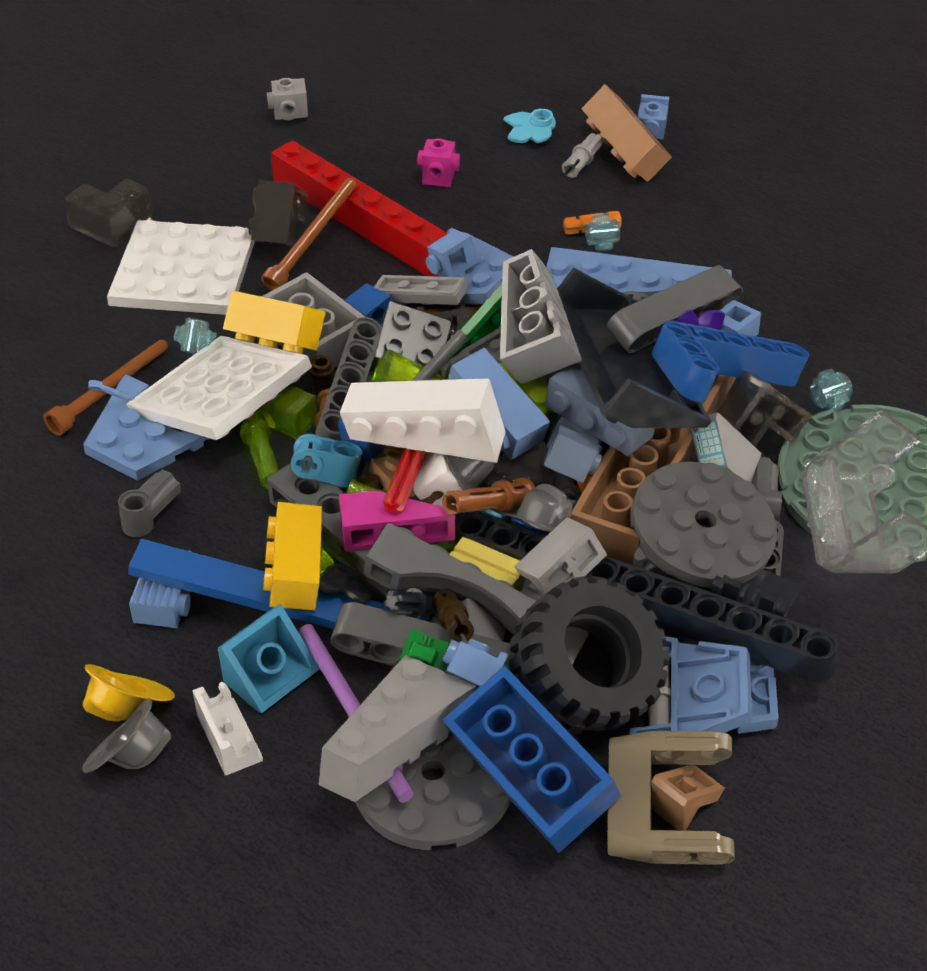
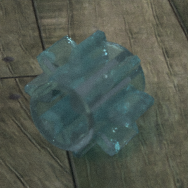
M609 213L594 215L592 222L585 224V237L588 246L595 245L596 252L613 249V243L619 242L620 229L618 221L616 219L609 220Z
M186 318L185 325H176L174 341L181 343L180 351L196 354L204 347L209 346L216 338V333L209 330L210 323L203 320Z
M830 368L818 373V378L813 379L814 384L810 387V394L813 402L822 409L828 407L836 411L844 408V403L850 401L849 397L852 395L853 388L847 375L841 372L835 374L833 369Z

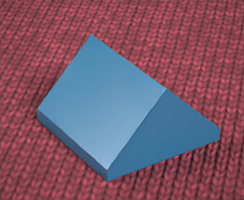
M281 604L275 606L218 647L223 682L258 713H263L320 670V667Z

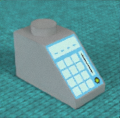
M719 413L710 414L708 417L711 420V424L707 428H691L700 463L717 464L719 467L733 472L744 480L752 481L762 453Z

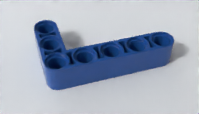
M676 321L664 322L651 353L675 389L685 398L696 402L706 400L717 374L784 386H795L809 358V353L804 348L790 342Z

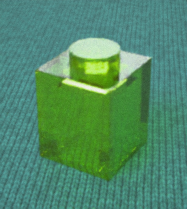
M289 384L278 393L276 398L263 404L265 425L298 439L314 424L315 415L317 414L315 395Z

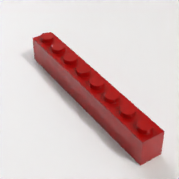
M293 140L271 152L274 182L319 210L325 207L347 178H353L356 181V187L332 218L422 274L441 277L433 274L426 265L425 259L429 256L427 246L448 233Z

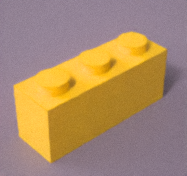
M231 291L223 329L236 332L235 339L254 343L255 337H259L258 344L278 348L279 342L284 343L283 350L302 354L303 348L317 351L326 312L294 303Z
M278 502L276 517L269 516L267 538L274 539V542L267 541L265 564H271L272 568H265L263 590L270 591L269 607L281 604L283 608L315 611L320 577L322 506Z

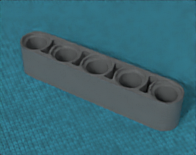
M717 265L619 310L610 318L606 328L628 353H633L656 342L665 321H676L688 309H691L697 317L709 310L720 311L732 300L736 301L742 294L743 288L721 265Z
M360 317L354 321L314 435L341 441L338 421L342 418L340 410L351 383L366 382L382 334L380 324L374 319Z
M350 602L342 605L331 636V643L336 649L346 654L395 666L399 662L411 629L448 643L452 639L449 636L448 630L443 628L442 625ZM461 634L463 642L468 644L469 641L466 640L464 634ZM473 634L471 638L489 646L492 649L489 655L496 657L500 651L508 654L504 663L510 666L509 660L516 656V653L510 651V643Z

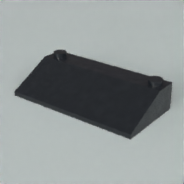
M573 267L557 290L582 359L580 364L601 407L600 413L611 423L616 424L620 422L630 428H707L711 424V420L701 402L692 401L682 396L653 358L651 353L656 342L636 352L628 353L607 330L606 325L614 314L638 301Z

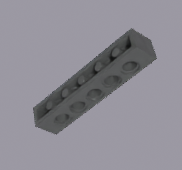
M291 463L267 477L270 503L276 508L278 502L322 506L321 546L341 564L352 570L355 576L367 586L380 593L386 601V594L392 590L363 575L365 559L370 549L345 552L339 494H345L343 489L330 483L298 477L292 471ZM304 464V469L307 470L308 464ZM423 591L424 593H436V591Z

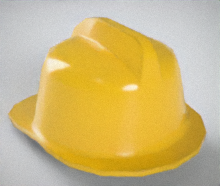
M85 665V670L91 675L83 701V708L86 712L109 721L127 720L137 706L147 698L157 701H170L175 697L174 692L169 688L149 679L112 672L96 665Z

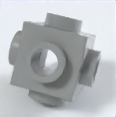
M282 78L271 81L272 92H267L268 109H274L275 120H292L294 118L308 117L304 78Z

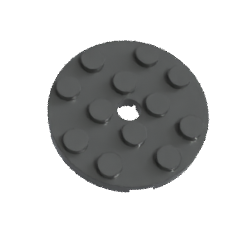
M679 462L663 466L643 480L632 502L630 511L631 528H635L641 541L639 547L644 554L667 574L692 585L711 588L716 575L722 578L724 575H727L733 580L745 583L764 569L776 545L777 526L775 518L763 496L755 489L751 482L714 463ZM705 517L709 518L708 523L711 527H702L696 522V519L704 520Z
M449 731L448 738L438 745L431 743L421 750L420 757L411 764H401L403 766L401 773L414 792L410 800L399 802L389 783L385 781L356 801L357 807L367 823L385 838L409 848L432 850L431 846L456 843V847H459L483 836L499 822L511 800ZM440 768L444 774L439 780L432 781L422 776L423 770L426 772L433 769L439 770Z

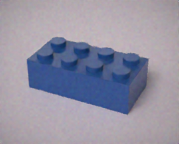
M505 666L442 720L453 737L558 853L621 797L614 779Z

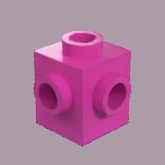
M427 139L424 150H419L417 166L422 168V184L451 187L454 173L459 170L460 154L455 153V142L443 139Z

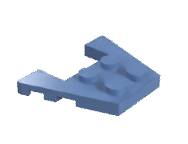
M470 235L478 263L456 276L467 278L469 284L468 290L458 305L462 303L484 304L486 299L502 284L503 261L513 256ZM398 303L401 305H408V303Z
M126 374L122 377L116 390L136 397L149 388V385ZM112 395L83 446L86 455L138 481L175 462L176 455L188 449L194 452L204 446L203 441L209 438L184 430L178 431L159 422L147 420L139 415L138 411L127 407L126 404L129 401Z
M665 637L666 642L663 643V649L669 652V664L671 666V723L630 728V735L647 731H713L725 733L752 722L750 656L747 647L699 641L698 645L679 643L677 638Z

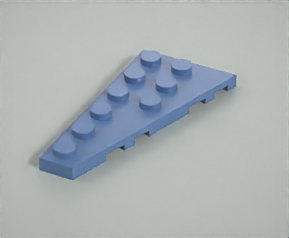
M551 247L546 266L551 272L557 288L574 267L621 293L635 291L650 296L712 268ZM725 269L732 276V270Z

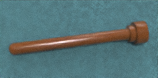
M347 178L281 263L269 267L261 276V280L267 288L274 290L289 282V271L356 187V181L353 178Z
M165 340L157 341L102 380V385L113 389L116 388L124 375H134L168 349V343ZM89 390L68 406H54L43 415L44 422L52 433L61 436L72 428L75 417L107 393Z

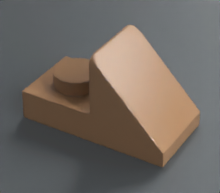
M687 765L654 776L651 781V807L655 813L678 831H686L698 808L718 801L725 788L696 765Z

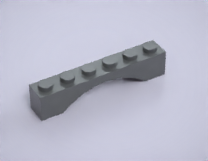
M389 522L365 559L363 575L381 585L396 591L418 588L422 591L437 592L440 590L441 593H445L443 588L452 589L457 597L464 600L471 598L480 607L500 621L513 636L517 634L515 626L518 620L526 614V610L539 600L538 598H530L517 591L506 581L496 580L483 573L476 565L469 562L464 563L449 555L444 548L438 545H430L417 538L410 530L404 527H396ZM567 627L565 632V649L572 666L590 633L577 627Z

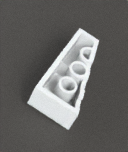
M489 378L351 383L340 410L343 423L349 438L352 440L497 463L506 433Z

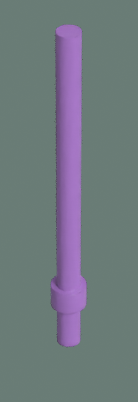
M306 624L300 628L299 634L350 717L360 706V703L311 624ZM400 765L394 769L393 776L386 781L399 802H407L413 797L414 792L401 773L403 766Z

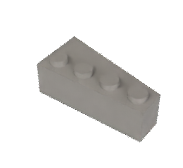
M532 249L503 261L500 361L521 384L582 361L554 278Z
M405 655L322 747L319 785L354 802L358 801L392 777L394 769L403 763L411 764L420 757L421 750L431 743L438 745L448 738L449 729L442 720L476 691V685Z

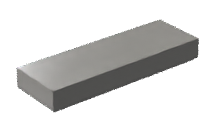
M382 275L374 287L390 295L391 302L458 305L468 290L469 284L465 277Z

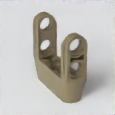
M647 731L610 738L609 775L614 779L621 797L608 808V855L654 864L720 865L734 861L735 848L733 839L722 836L716 831L651 830L652 764L714 765L732 756L731 736L726 733L713 731Z

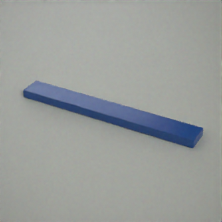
M141 539L128 566V575L266 612L274 608L269 607L270 591L263 590L265 572L145 539ZM319 587L315 611L284 608L289 618L334 630L342 605L357 602L343 592L327 593L323 592ZM370 600L367 604L368 606L387 610L383 603ZM422 615L416 619L429 622L430 616Z

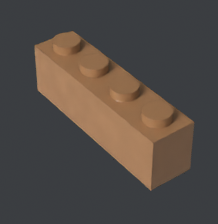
M606 84L582 108L589 117L586 120L587 124L597 133L601 132L599 134L602 137L601 140L608 147L613 146L611 153L620 162H626L623 167L634 178L639 175L649 182L672 158L621 97Z

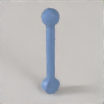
M90 380L88 383V389L102 391L127 401L135 399L133 395L102 385L101 381Z

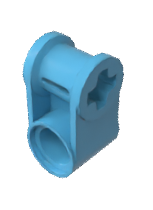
M305 434L295 441L294 454L291 458V469L298 477L303 479L326 482L337 487H351L356 480L362 449L349 441H338L314 434ZM309 443L313 444L312 449L308 448ZM304 464H308L307 470L304 469Z

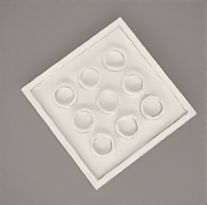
M138 220L108 292L109 306L226 315L231 291L239 292L256 239L255 229L240 226L226 227L213 226L211 224L199 225L182 222Z
M220 336L126 405L128 408L138 411L139 415L147 420L218 440L228 435L230 430L242 420L250 418L254 411L263 404L276 398L278 393L289 384L298 381L301 375L308 371L312 365L307 355Z

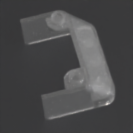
M883 410L812 458L805 466L802 474L816 562L831 573L895 574L927 555V526L908 512H901L882 526L880 523L875 495L891 485L894 476L893 460L921 442L918 435Z

